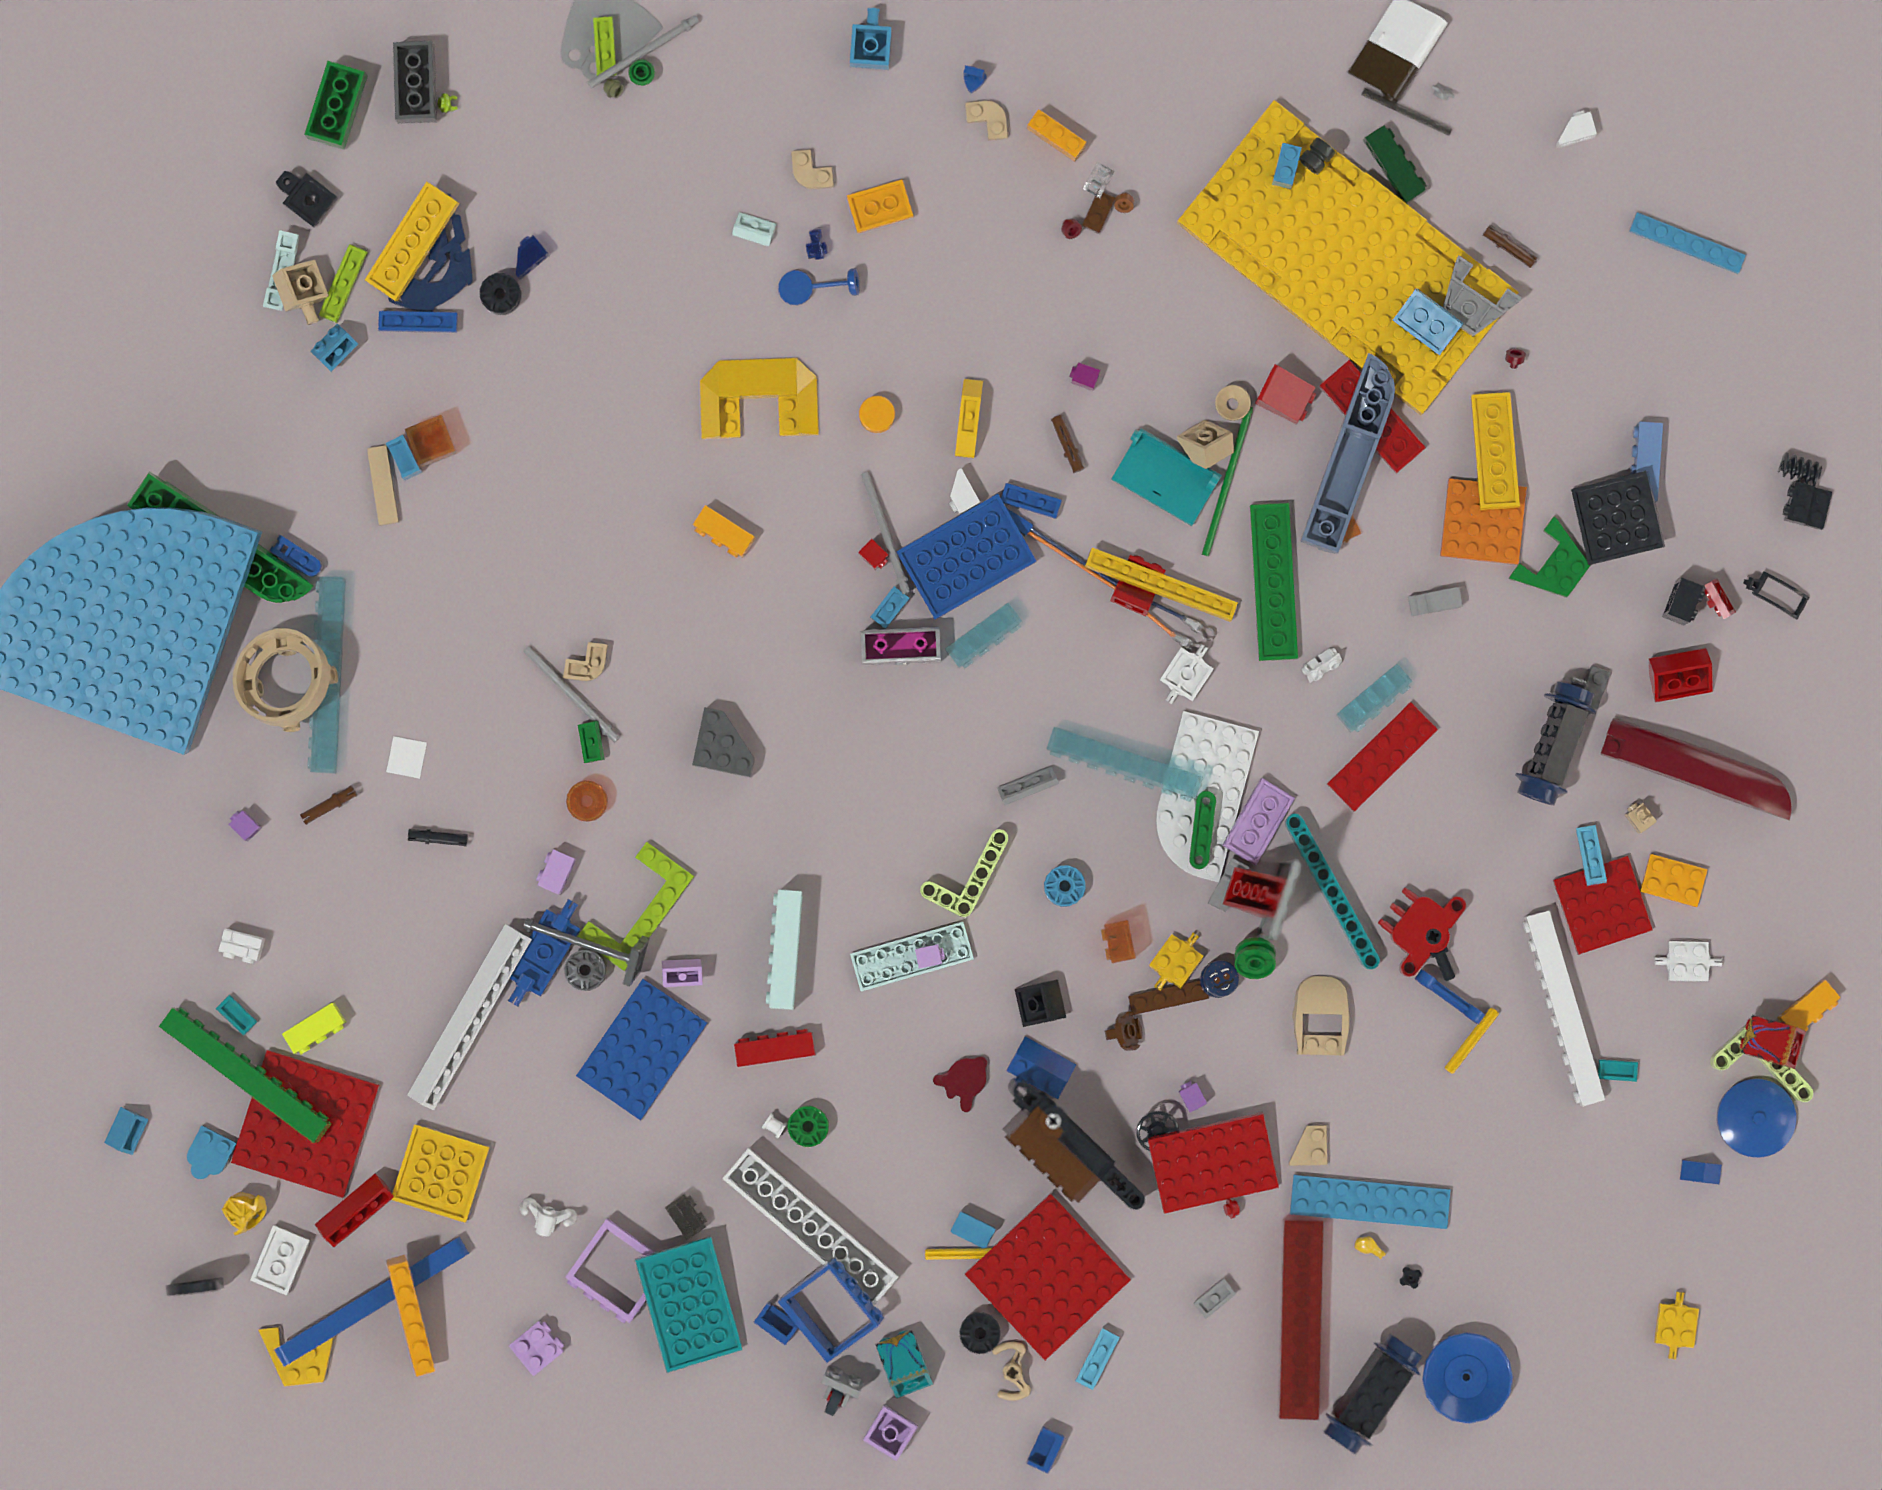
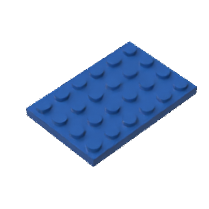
M999 494L994 495L896 551L935 620L1037 562Z
M642 979L576 1077L641 1121L699 1037L707 1022L645 979Z

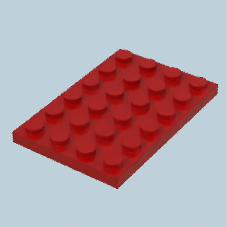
M1263 1112L1147 1138L1164 1214L1279 1188Z

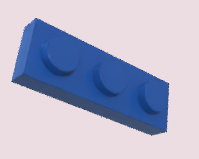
M1008 483L1005 484L1001 497L1004 504L1053 519L1057 518L1062 501L1061 499Z

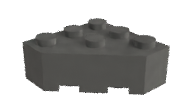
M704 707L692 765L751 778L755 758L724 711Z

